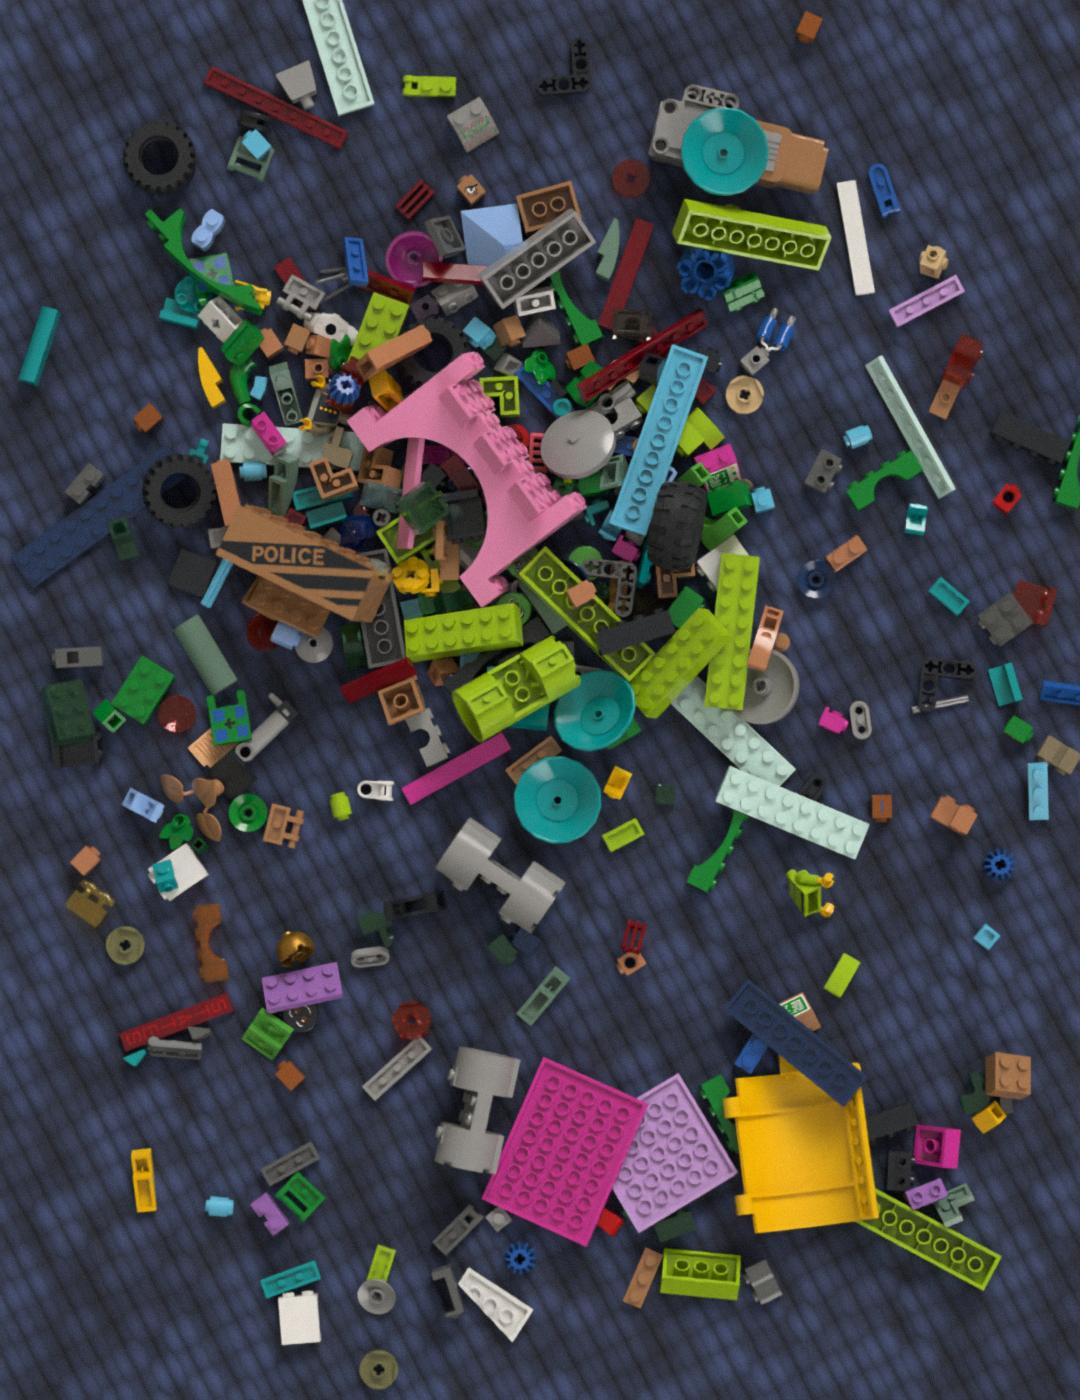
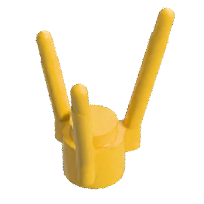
M235 280V281H234L235 284H238V285H241V286H243V285H250V284H248V283L241 282V281H238V280ZM253 286L256 294L254 300L262 309H264V305L269 306L271 291ZM235 307V310H236V311H237V310H245V309H243V308H241V307Z

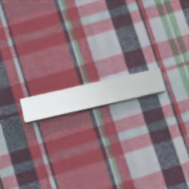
M856 180L836 183L855 296L875 293Z

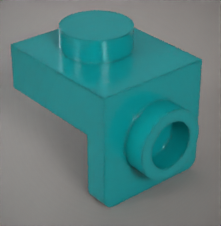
M601 498L591 502L592 505L588 506L585 509L586 512L583 513L586 524L590 523L591 527L595 526L592 515L608 510L609 504L607 500L603 501Z
M909 504L904 533L924 535L928 506Z
M171 859L152 864L155 881L160 893L171 892L173 889L179 888Z

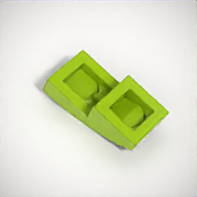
M698 407L688 415L686 420L705 439L704 444L708 449L712 450L725 438Z
M843 953L823 989L840 998L861 962Z

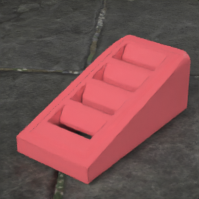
M530 433L529 461L531 464L544 463L543 459L533 458V455H541V451H534L533 447H541V443H534V439L542 440L545 433ZM545 463L544 467L533 466L534 470L547 473L548 468Z

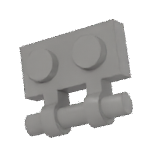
M292 274L282 290L288 297L286 300L279 297L276 303L282 306V309L285 311L289 310L296 314L299 319H305L310 322L313 315L307 312L308 308L317 310L326 294ZM294 299L303 303L301 308L292 304Z

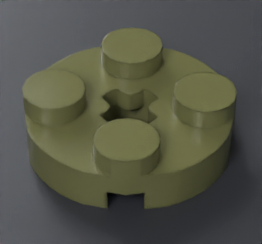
M122 926L109 934L106 940V950L114 962L128 965L138 961L143 955L145 941L143 935L137 929L130 926ZM125 940H128V944H130L131 947L127 948L126 951H123V947L120 946V943H124Z
M373 1350L362 1359L359 1368L360 1376L370 1388L385 1389L397 1378L398 1363L389 1352ZM378 1364H381V1367L385 1369L380 1375L373 1371V1367H377Z

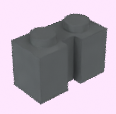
M88 463L65 493L82 506L92 495L88 492L91 487L94 486L97 489L106 476L92 464Z

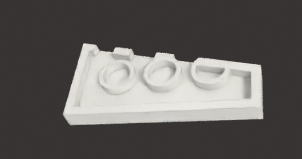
M468 1267L458 1285L513 1343L533 1309Z

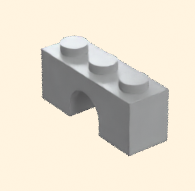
M631 398L614 406L615 414L618 418L612 424V427L616 434V440H618L629 430L639 428L641 423H643V418Z
M425 708V712L405 719L411 733L417 730H425L429 733L430 741L428 745L419 749L427 767L447 759V754L450 753L446 742L441 743L439 736L442 734L438 725L434 726L431 721L434 716L430 708Z

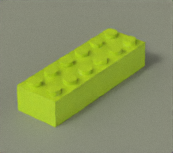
M514 603L404 620L406 657L412 662L523 646L521 609Z
M698 608L629 683L635 694V704L646 717L657 719L732 638V635L708 609Z

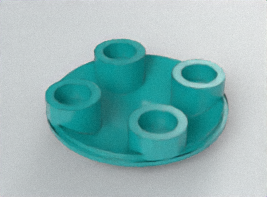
M190 276L185 277L176 286L175 301L183 311L198 314L204 308H199L194 279ZM212 293L205 294L207 298V304L213 298Z

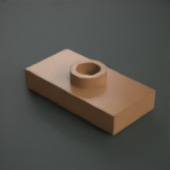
M944 377L928 412L946 420L961 388V384Z

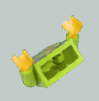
M792 869L787 872L786 878L788 879L789 895L804 917L821 912L826 918L831 916L834 911V905L826 903L824 907H821V885L825 888L831 887L834 883V880H832L833 874L826 873L821 878L819 875L809 874L806 870L796 872Z

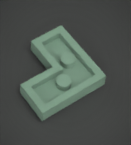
M967 1183L947 1191L948 1196L946 1198L933 1202L945 1228L963 1221L958 1207L974 1201Z

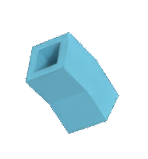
M255 376L254 387L249 395L261 401L267 390L268 378Z

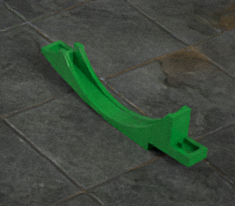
M181 208L164 222L151 209L145 213L147 220L145 223L152 231L155 229L159 233L158 237L164 243L165 252L190 276L233 304L260 316L263 314L261 306L253 299L256 294L254 292L255 288L251 284L232 286L212 281L198 272L189 262L182 245V233L186 217Z

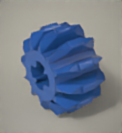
M344 372L341 375H334L333 379H330L328 383L327 393L331 394L330 399H336V404L342 402L343 406L347 403H354L360 391V385L357 384L358 379H352V374L346 376Z
M995 849V855L992 852H988L991 859L984 858V861L988 862L989 865L983 866V869L990 868L986 875L990 876L994 873L993 880H996L999 875L1000 881H1004V874L1008 878L1011 877L1008 870L1012 872L1016 870L1010 867V864H1016V861H1009L1013 854L1005 856L1007 853L1006 849L1002 850L1001 855L999 849ZM1002 860L1004 867L999 868V870L996 869L998 866H995V862Z
M517 1242L518 1248L511 1244L510 1248L513 1251L505 1250V1253L510 1255V1257L503 1258L504 1261H510L506 1268L508 1269L513 1266L511 1271L513 1274L516 1272V1269H519V1275H522L523 1268L529 1273L530 1270L527 1265L535 1266L533 1262L529 1261L536 1259L535 1255L529 1256L534 1252V1249L531 1248L527 1251L528 1243H525L523 1248H521V1242ZM519 1253L522 1254V1257L525 1256L526 1258L522 1260V1263H518V1260L515 1261L514 1259Z

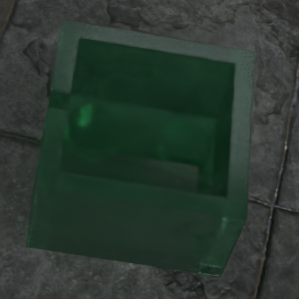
M429 480L422 481L393 503L415 535L423 534L451 512L441 497L431 498L436 497L439 493Z

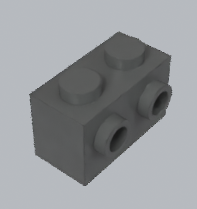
M821 449L803 485L823 495L826 491L830 492L834 484L831 481L834 474L838 475L843 467L840 464L842 459Z

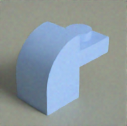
M130 788L122 803L126 808L155 823L161 817L164 805L132 788Z

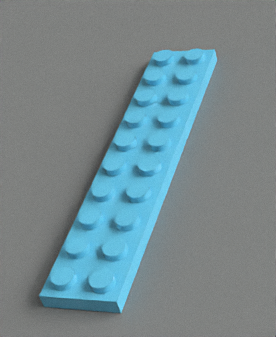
M672 344L611 516L610 525L644 537L646 536L658 491L668 474L708 356Z

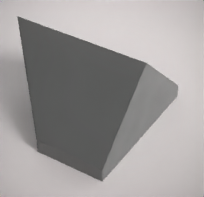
M533 313L524 329L526 336L522 338V347L561 344L559 330L544 313Z

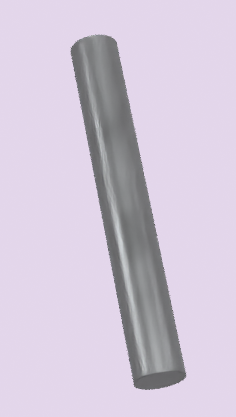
M968 695L936 701L935 709L969 702ZM929 703L922 704L925 705V709H928L929 706H932V704ZM918 705L911 706L912 714L921 712L918 709Z

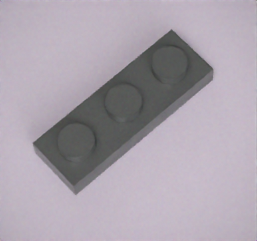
M312 1141L260 1170L268 1185L271 1186L321 1157Z

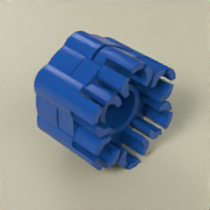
M687 246L677 265L680 275L683 276L681 288L685 293H687L688 288H690V293H696L699 290L698 295L701 298L707 294L705 300H712L717 290L725 289V286L728 288L736 270L734 255ZM702 262L711 264L713 268L708 269L704 267Z

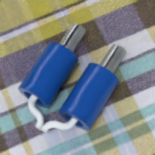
M776 308L772 309L769 316L764 317L756 334V339L765 346V350L768 352L770 350L785 351L795 331L792 326L796 318L790 316L787 324L781 325L773 343L774 347L768 348L766 343L769 342L777 325L775 318L778 309Z

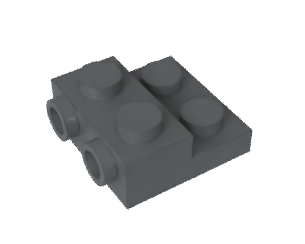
M450 216L433 218L424 222L427 232L435 244V249L441 257H455L466 250Z
M1011 592L978 615L980 619L977 620L983 629L987 628L990 632L989 638L992 643L999 646L1005 644L1033 623Z

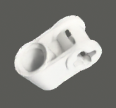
M363 781L358 785L357 791L362 798L393 801L392 785H394V782ZM368 784L371 786L372 791L369 795L361 793L360 788L362 785ZM385 786H386V795H384V787H385Z

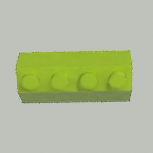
M664 1248L660 1293L737 1300L740 1286L741 1255Z

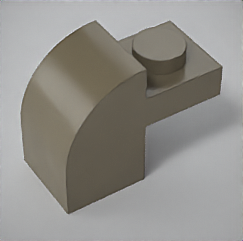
M336 426V430L331 431L329 441H332V443L324 442L323 452L332 466L345 470L350 468L354 451L340 447L345 430L342 427Z

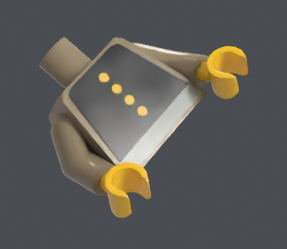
M315 375L318 383L312 381L311 385L318 387V389L315 391L307 418L300 419L304 425L299 426V430H306L315 436L330 434L332 430H336L338 423L349 426L347 420L352 415L341 412L343 408L342 402L336 404V399H330L331 394L327 393L329 386L325 382V378L322 375Z

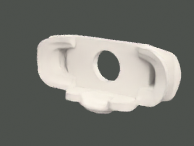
M310 312L313 315L311 321L304 320V328L331 340L335 339L339 343L344 335L347 334L351 341L350 346L354 345L358 331L349 325V322L342 319L340 315L336 313L320 314ZM328 324L336 326L335 334L329 335L326 333L325 328Z

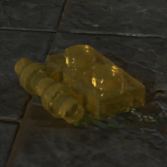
M83 879L80 886L85 888V891L82 894L75 890L65 906L97 928L108 913L102 906L106 903L112 907L115 900L110 897L109 893L99 890L93 882L90 883ZM91 893L99 898L97 904L88 898Z

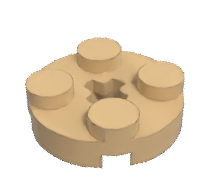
M739 376L734 378L728 385L725 398L728 406L737 414H750L760 407L763 402L764 391L758 380L748 376ZM742 390L750 393L747 400L739 397Z

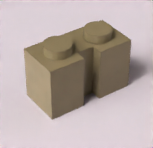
M1050 735L1046 736L1035 755L1039 758V762H1047V766L1049 764L1054 766V771L1062 776L1065 774L1071 775L1080 760L1079 752L1064 745Z

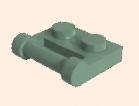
M239 136L227 169L231 171L237 170L258 178V181L264 182L275 149H271L258 161L243 145V137ZM239 157L262 167L258 171L236 161Z

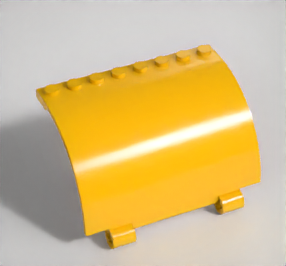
M852 1063L859 1069L858 1063ZM801 1072L795 1079H784V1077H780V1074L735 1078L737 1097L725 1098L722 1101L725 1119L735 1118L745 1195L735 1196L737 1216L752 1214L755 1233L879 1218L861 1087L847 1105L842 1107Z

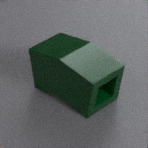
M199 836L191 844L201 855H204L211 847Z

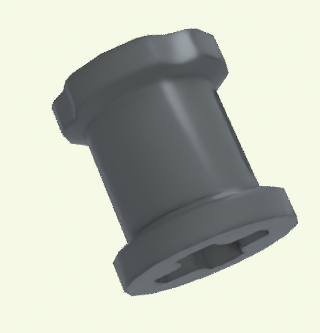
M379 509L374 512L373 524L376 527L383 528L389 524L390 515L386 510ZM379 514L381 516H386L384 519V523H382L381 521H376L378 519Z

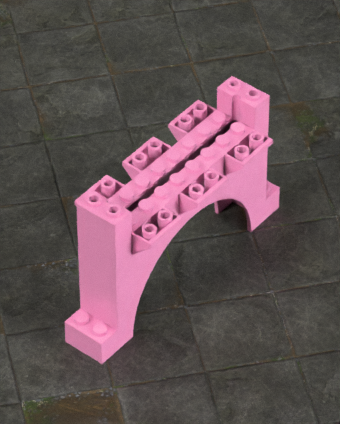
M473 351L460 355L386 415L384 410L375 404L362 408L348 419L347 422L369 452L378 446L385 447L387 444L400 438H424L452 449L472 468L486 498L488 513L487 530L478 556L471 566L459 577L481 608L494 603L510 591L507 580L501 577L500 573L577 516L587 506L582 495L574 492L562 498L560 493L551 487V482L545 474L541 472L534 473V467L526 460L530 457L527 454L528 449L517 440V435L511 427L500 426V420L495 414H492L496 411L493 407L494 402L492 399L485 396L482 391L483 387L478 381L474 379L469 380L485 368L482 357Z

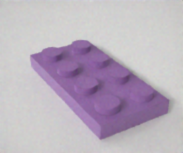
M337 962L262 978L268 1014L344 998Z

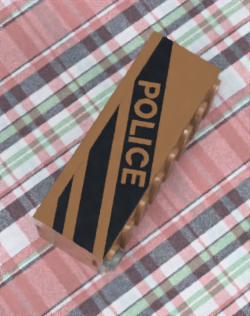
M245 504V506L238 505L218 548L217 556L352 621L372 623L394 575L389 572L390 568L386 566V563L378 559L355 555L356 551L347 547H339V543L333 540L322 539V535L313 531H306L304 526L297 523H289V519L283 516L272 515V511L266 508L250 506L248 504Z

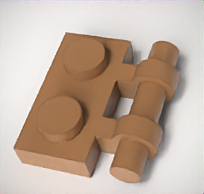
M272 803L263 841L282 845L283 839L286 838L289 839L287 847L295 849L296 842H299L300 838L298 836L300 826L304 822V819H302L304 811L297 810L295 817L290 816L291 808ZM288 821L293 822L291 834L285 832Z

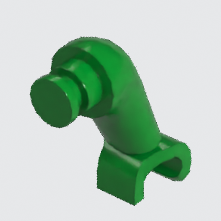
M250 357L242 366L233 363L229 371V381L240 407L238 418L244 426L251 428L252 422L247 419V414L251 410H254L258 415L262 413L257 406L250 404L252 401L247 387V380L250 377L248 373L252 371V367L255 368L257 366Z

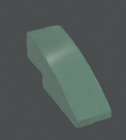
M615 218L597 252V255L603 259L595 275L608 282L614 272L619 249V224Z
M287 453L275 457L274 475L269 477L268 510L277 516L283 517L290 505L299 469V458Z
M624 454L611 456L609 461L601 468L600 490L619 487L623 484L628 470Z
M523 582L518 584L523 594L531 603L537 617L541 619L550 634H555L567 626Z
M555 966L516 1014L531 1026L570 980V977Z

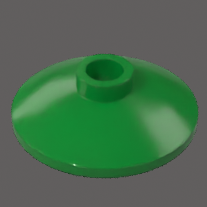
M242 794L231 803L229 818L233 826L238 830L253 832L261 828L265 823L267 807L260 797L254 794ZM248 809L252 811L250 817L245 815V811Z

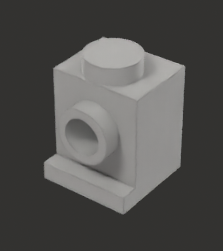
M756 346L739 363L752 377L769 362V353L765 348ZM758 356L760 361L754 362L753 357Z

